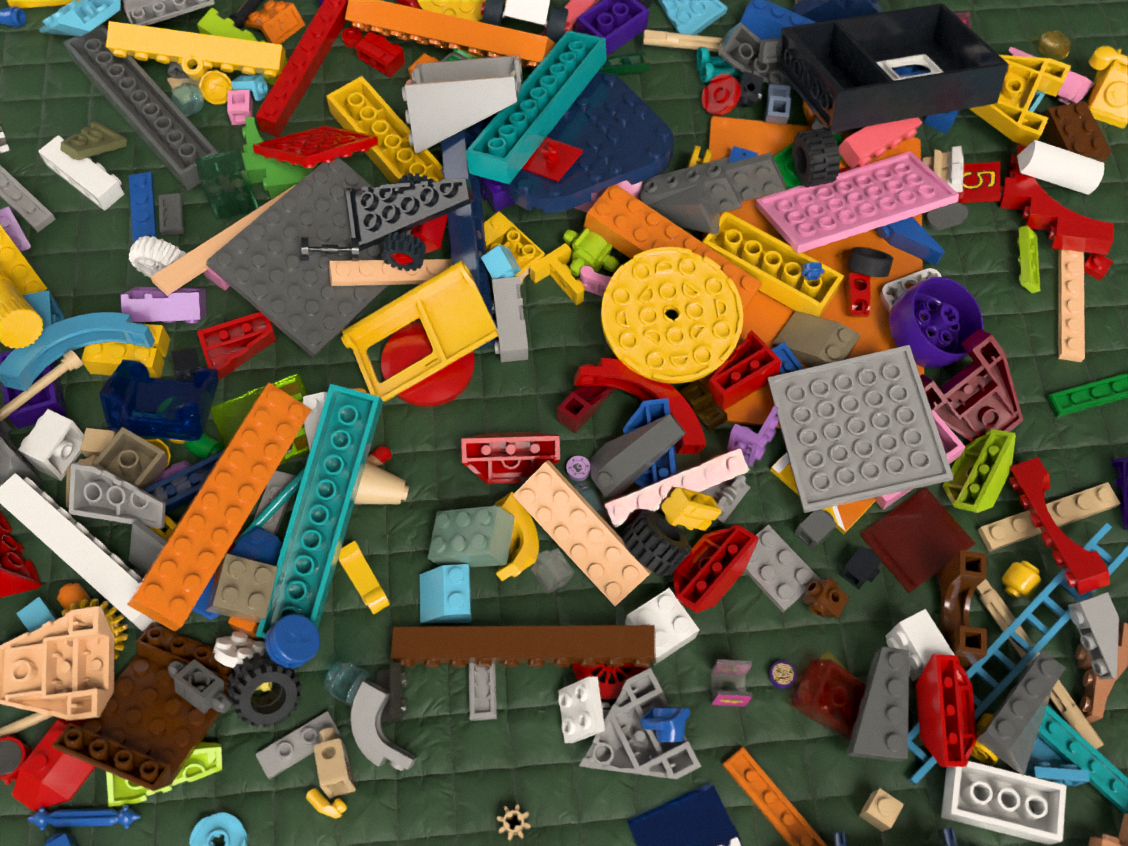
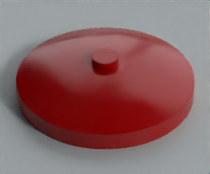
M421 321L404 326L393 334L386 343L381 357V369L385 381L433 352V347ZM472 351L396 395V397L406 403L421 407L439 406L454 400L464 392L472 380L475 368L474 352Z

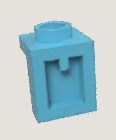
M263 74L240 75L231 81L233 90L253 91L255 101H260L268 95V85L264 80Z

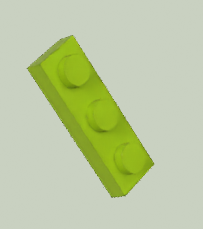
M1026 225L1019 228V237L1017 238V244L1020 248L1018 262L1021 267L1019 281L1022 287H1025L1033 294L1040 291L1037 235Z

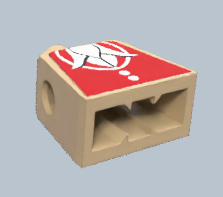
M335 728L321 730L319 732L321 743L314 745L320 787L329 799L356 791L346 746L341 738L336 737Z

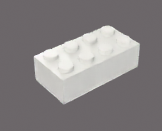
M968 761L966 767H946L941 818L1052 845L1063 841L1066 785L1026 775L1022 776L1018 773Z

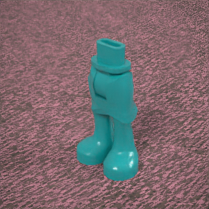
M707 47L698 48L696 64L702 83H709L711 79L720 74H729L737 78L743 73L732 67L721 56H710Z

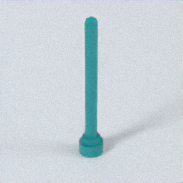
M305 467L235 540V546L255 526L261 528L300 487Z

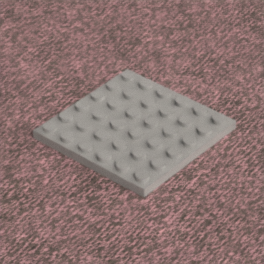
M910 345L768 377V385L774 406L779 408L777 417L780 418L779 425L804 513L947 482L953 479V474Z

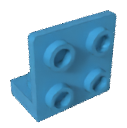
M1037 735L1026 768V776L1066 786H1078L1090 782L1089 770H1078L1077 765H1070Z

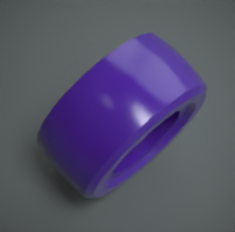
M944 277L929 278L907 289L894 302L889 317L890 330L898 347L910 345L915 363L930 369L946 367L966 357L968 353L961 343L977 330H983L984 327L983 317L974 297L961 284ZM921 314L925 317V321L922 320ZM928 330L931 331L932 337L929 336Z

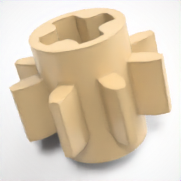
M516 805L513 811H509L507 807H504L506 815L504 817H497V821L504 825L498 830L499 834L506 831L509 834V841L512 840L513 835H518L520 839H523V828L530 829L531 827L528 823H524V819L529 816V813L521 814L519 812V805ZM513 816H516L521 826H516L514 830H511L509 823L506 821L512 820Z

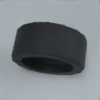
M854 247L851 249L847 267L863 275L887 277L889 276L894 258L879 250Z

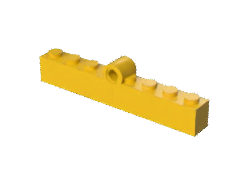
M109 21L106 47L116 57L126 58L127 55L135 56L134 58L142 61H148V58L164 64H169L170 61L178 62L184 72L195 81H200L202 76L212 67L220 68L225 72L239 70L247 75L261 73L265 77L276 78L284 69L286 54L284 47L279 44ZM194 65H198L196 69L192 70Z

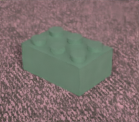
M498 505L438 511L436 513L428 559L439 566L469 564V567L507 565L515 517Z

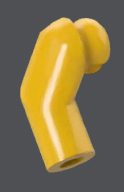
M317 788L311 789L306 795V799L318 812L332 818L341 817V814L347 809L346 804L340 798L335 799L331 804Z

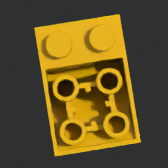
M500 211L484 222L486 252L488 253L498 245L509 247L521 269L515 275L516 277L545 255L536 244Z

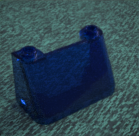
M123 359L99 392L106 424L116 433L123 427L137 436L197 441L202 437L207 425L219 382L217 369L201 368L195 373L194 382L150 378L149 371L144 364L134 360Z

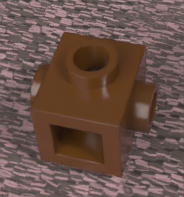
M830 578L812 579L806 588L802 601L810 607L809 610L822 618H839L849 596L838 587L837 582Z

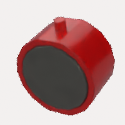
M12 734L6 735L5 738H0V780L4 781L5 785H10L11 781H16L20 767L33 752L28 744L13 738Z

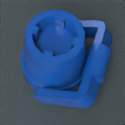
M652 707L640 718L643 729L656 730L657 741L682 742L685 738L686 719L690 716V710L686 707Z

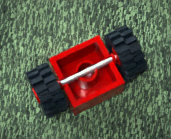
M408 173V176L403 175L399 179V183L420 184L421 181L434 182L432 178L427 179L426 175L420 177L419 173H415V176L412 173ZM448 214L401 234L398 232H394V235L388 234V237L386 236L381 254L382 260H385L387 265L391 264L392 268L398 267V270L401 271L402 268L406 271L420 269L423 266L425 254L441 248Z

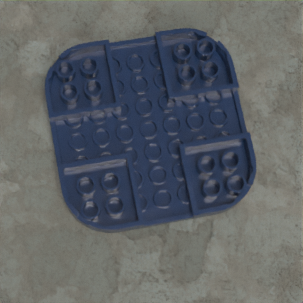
M597 72L547 136L550 139L583 150V153L558 182L521 169L510 184L502 182L501 184L509 197L524 209L531 211L534 207L535 209L543 210L544 213L566 211L592 201V193L626 180L631 185H634L663 172L670 165V159L673 156V134L670 128L623 80L613 73ZM498 112L468 127L469 134L477 139Z

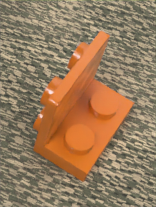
M274 0L265 3L262 10L248 16L249 19L245 22L246 27L261 29L267 41L272 44H281L305 26L293 3Z

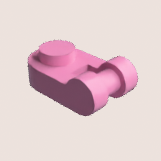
M590 266L582 267L579 280L584 285L585 290L603 297L611 277L594 272Z

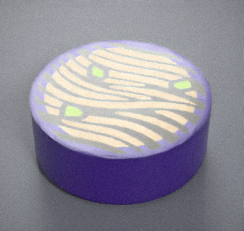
M786 661L776 662L769 670V680L777 688H788L796 679L794 667Z

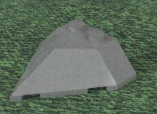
M651 668L626 681L619 697L604 720L605 731L595 736L590 749L579 765L580 767L670 779H679L701 767L686 737L682 742L657 741L656 730L643 729L640 718L652 707H670Z

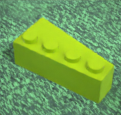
M211 8L197 24L200 34L257 41L248 30L245 29L242 32L234 26L235 22L231 19L226 18L224 20L219 17V12L214 8ZM285 55L284 67H285V65L287 64L286 55ZM264 76V80L266 83L274 85L279 76H276V78Z

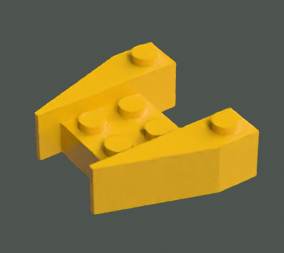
M999 55L1008 63V70L1004 78L998 103L969 109L1012 141L1028 147L1034 140H1039L1048 120L1045 116L1028 111L1036 90L1056 97L1071 66L1050 58Z

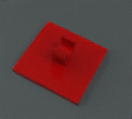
M546 137L522 169L558 182L583 153V150Z

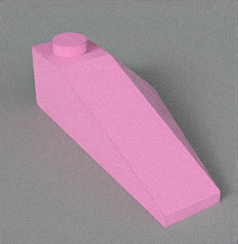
M1011 46L1009 48V51L1014 56L1035 57ZM1069 71L1057 94L1059 96L1057 100L1065 104H1070L1071 101L1078 103L1095 83L1082 75Z

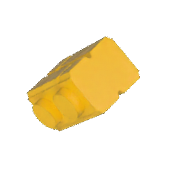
M676 487L670 494L671 497H668L661 505L668 523L673 526L683 525L689 530L695 528L706 531L712 524V520L715 521L721 514V509L712 496L681 487Z

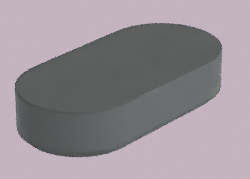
M952 203L930 210L925 218V223L930 229L935 231L960 225L966 220L968 209L961 203Z

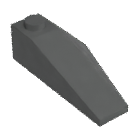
M741 22L727 32L718 46L719 55L737 70L746 71L764 78L763 81L769 84L790 86V92H792L794 88L776 67L777 62L761 63L758 61L761 40Z
M669 414L607 442L590 458L591 478L605 497L620 496L680 440L686 432L674 416Z

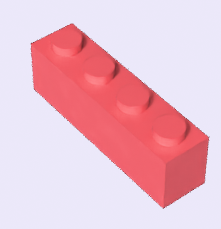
M917 117L867 126L846 138L838 147L839 153L850 169L858 165L860 167L865 166L872 160L873 156L878 158L887 151L888 147L894 149L902 143V139L906 138V140H909L918 133L916 129L922 122Z

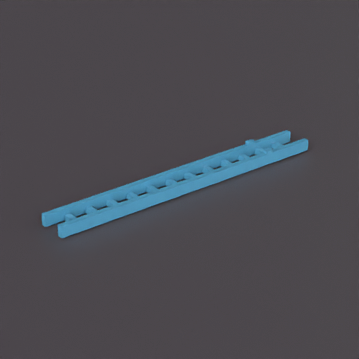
M1106 523L1082 548L1092 552L1097 551L1101 559L1108 565L1107 568L1110 576L1128 557V545L1115 559L1103 548L1099 547L1097 543L1112 528ZM1062 569L987 648V655L966 671L969 679L976 673L993 689L982 701L973 694L974 706L976 707L974 709L975 720L1071 618L1069 608L1064 611L1048 597L1057 585L1062 587L1076 600L1075 602L1090 597L1096 590L1079 595L1074 587L1070 588L1064 579L1065 571ZM1041 602L1060 617L1049 629L1031 614ZM1025 619L1043 635L1033 647L1015 632ZM1008 637L1026 652L1016 665L998 650ZM992 655L1009 670L1008 674L999 683L981 668ZM919 722L908 732V749L924 763L909 779L913 785L917 784L937 762L933 755L928 757L912 742L919 733Z

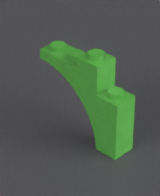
M254 117L245 118L246 127H242L244 140H247V144H243L244 153H238L239 162L235 163L237 176L242 177L244 184L263 182L264 190L269 191L271 199H274L292 186L297 185L319 166V163H316L315 167L303 168L300 164L291 165L288 161H276V158H264V155L254 153L253 144L264 141L259 135Z

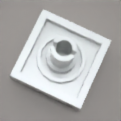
M587 677L558 690V702L561 710L562 731L565 743H574L605 731L604 719L610 710H603V708H610L611 705L608 702H601L598 677Z

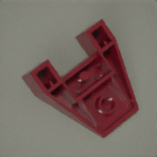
M979 329L961 343L973 362L943 386L938 388L932 379L924 374L920 375L931 411L934 410L949 428L971 442L986 435V432L990 429L1010 432L1024 421L1005 352L992 334Z

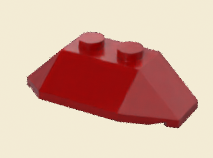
M540 432L485 433L461 438L462 463L487 484L522 483L521 479L532 476L546 461L549 460L555 465L560 460V436Z
M734 525L728 529L703 535L690 550V554L673 572L675 598L695 613L714 607L746 570L759 540L758 536L740 525Z
M932 654L916 683L920 740L941 767H966L968 764L967 759L971 755L977 741L972 683L963 667L959 664L960 660L957 655Z
M59 718L20 767L12 793L15 799L32 811H38L40 807L46 808L71 801L96 767L54 749L52 744L69 723L80 726L85 719L73 721Z

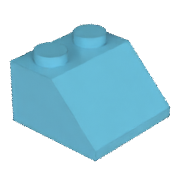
M469 564L443 565L420 574L421 625L472 622Z

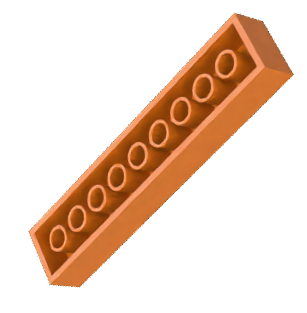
M349 0L345 17L346 20L352 23V27L359 28L363 32L374 31L385 37L392 35L397 37V39L408 42L410 39L425 46H428L429 43L443 50L459 48L486 58V55L488 57L520 55L521 67H525V64H527L534 70L556 45L555 42L546 36L381 0Z
M271 383L265 386L128 601V606L175 632L183 626L312 409Z

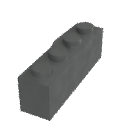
M1044 651L1031 661L976 738L978 742L1022 776L1025 775L1052 689L1066 670L1063 665Z

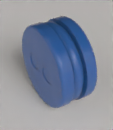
M290 614L284 616L271 626L266 635L265 646L268 655L276 664L284 668H297L316 655L320 646V635L311 620L302 615Z

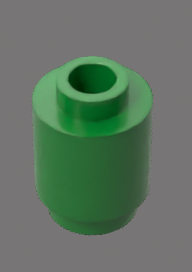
M193 431L185 442V447L188 448V451L202 460L223 451V444L202 431Z

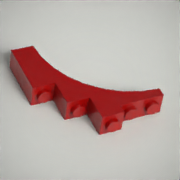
M1018 145L1016 153L1011 154L1009 167H1013V170L1009 171L1008 178L1006 177L1003 186H1000V208L1023 210L1022 219H1026V225L1030 229L1049 231L1048 239H1052V249L1107 255L1113 243L1114 223L1094 220L1065 208L1051 198L1040 187L1034 177L1020 173L1017 155L1027 146Z

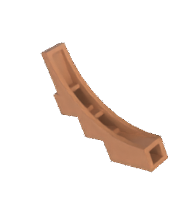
M1128 623L1119 625L1117 678L1100 680L1092 668V660L1088 651L1083 647L1082 643L1077 646L1075 657L1078 659L1077 668L1086 670L1082 681L1085 691L1084 696L1081 698L1079 709L1089 723L1103 718L1108 695L1115 681L1128 667Z

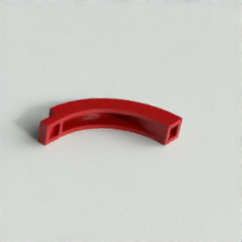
M601 358L597 366L587 364L578 368L574 376L575 386L613 387L631 393L643 401L668 398L671 414L686 432L675 443L676 455L699 454L706 446L703 430L693 409L670 383L647 379L629 369L618 359Z

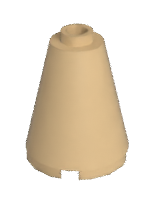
M366 461L354 504H400L401 500L406 501L409 486L405 485L406 480Z

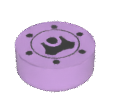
M574 456L567 462L566 472L570 479L583 481L590 474V462L585 457Z

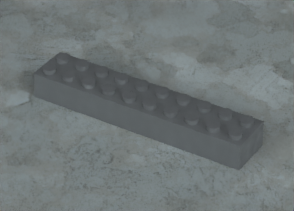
M102 24L83 36H74L63 42L73 62L187 191L224 169L217 150L139 64L128 55L126 58L114 56L106 47L108 30Z

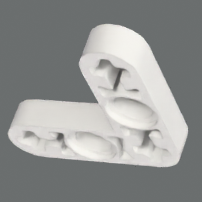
M928 268L887 283L880 292V300L890 315L893 303L907 290L905 287L906 283L915 285L926 278L942 277L941 274L935 269ZM887 292H889L890 294H895V296L893 297L892 295H887Z

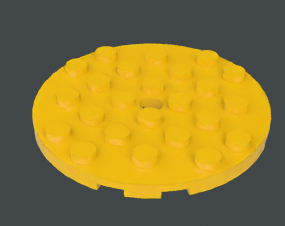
M660 247L635 255L633 259L621 265L614 273L604 292L601 306V323L611 350L629 369L657 382L686 383L711 374L729 358L742 332L743 307L734 282L726 276L716 262L706 256L704 258L692 253V250ZM667 310H675L678 313V318L674 321L669 319L665 315Z

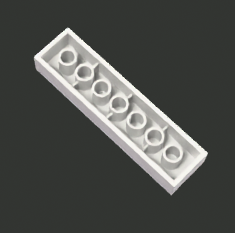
M15 473L0 486V503L142 632L151 623L160 624L127 605L142 578L132 569H129L114 553H111L96 537L94 538L85 527L76 522L67 511L58 506L50 496L40 490L27 476L22 479Z

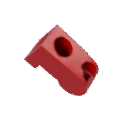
M849 273L844 282V288L847 293V314L849 317H868L871 299L870 276Z

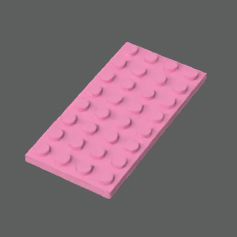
M909 151L839 173L836 181L833 183L807 188L801 185L756 199V208L798 254L958 202L959 194Z

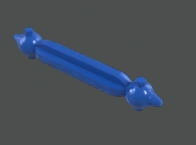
M124 805L120 812L112 808L68 809L49 813L45 810V807H40L35 815L28 817V821L40 827V830H45L48 824L55 827L112 826L118 822L124 825V828H129L133 821L141 818V814L135 813L129 808V805Z

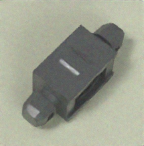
M195 659L188 665L181 661H174L168 666L169 675L174 679L175 692L205 714L211 707L218 712L225 713L231 707L230 698L224 694V681Z

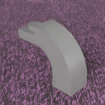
M370 680L363 681L354 698L351 710V727L358 747L378 767L385 764L386 760L389 759V764L398 770L403 771L404 768L407 770L412 768L418 757L392 743L382 729L381 716L391 692Z

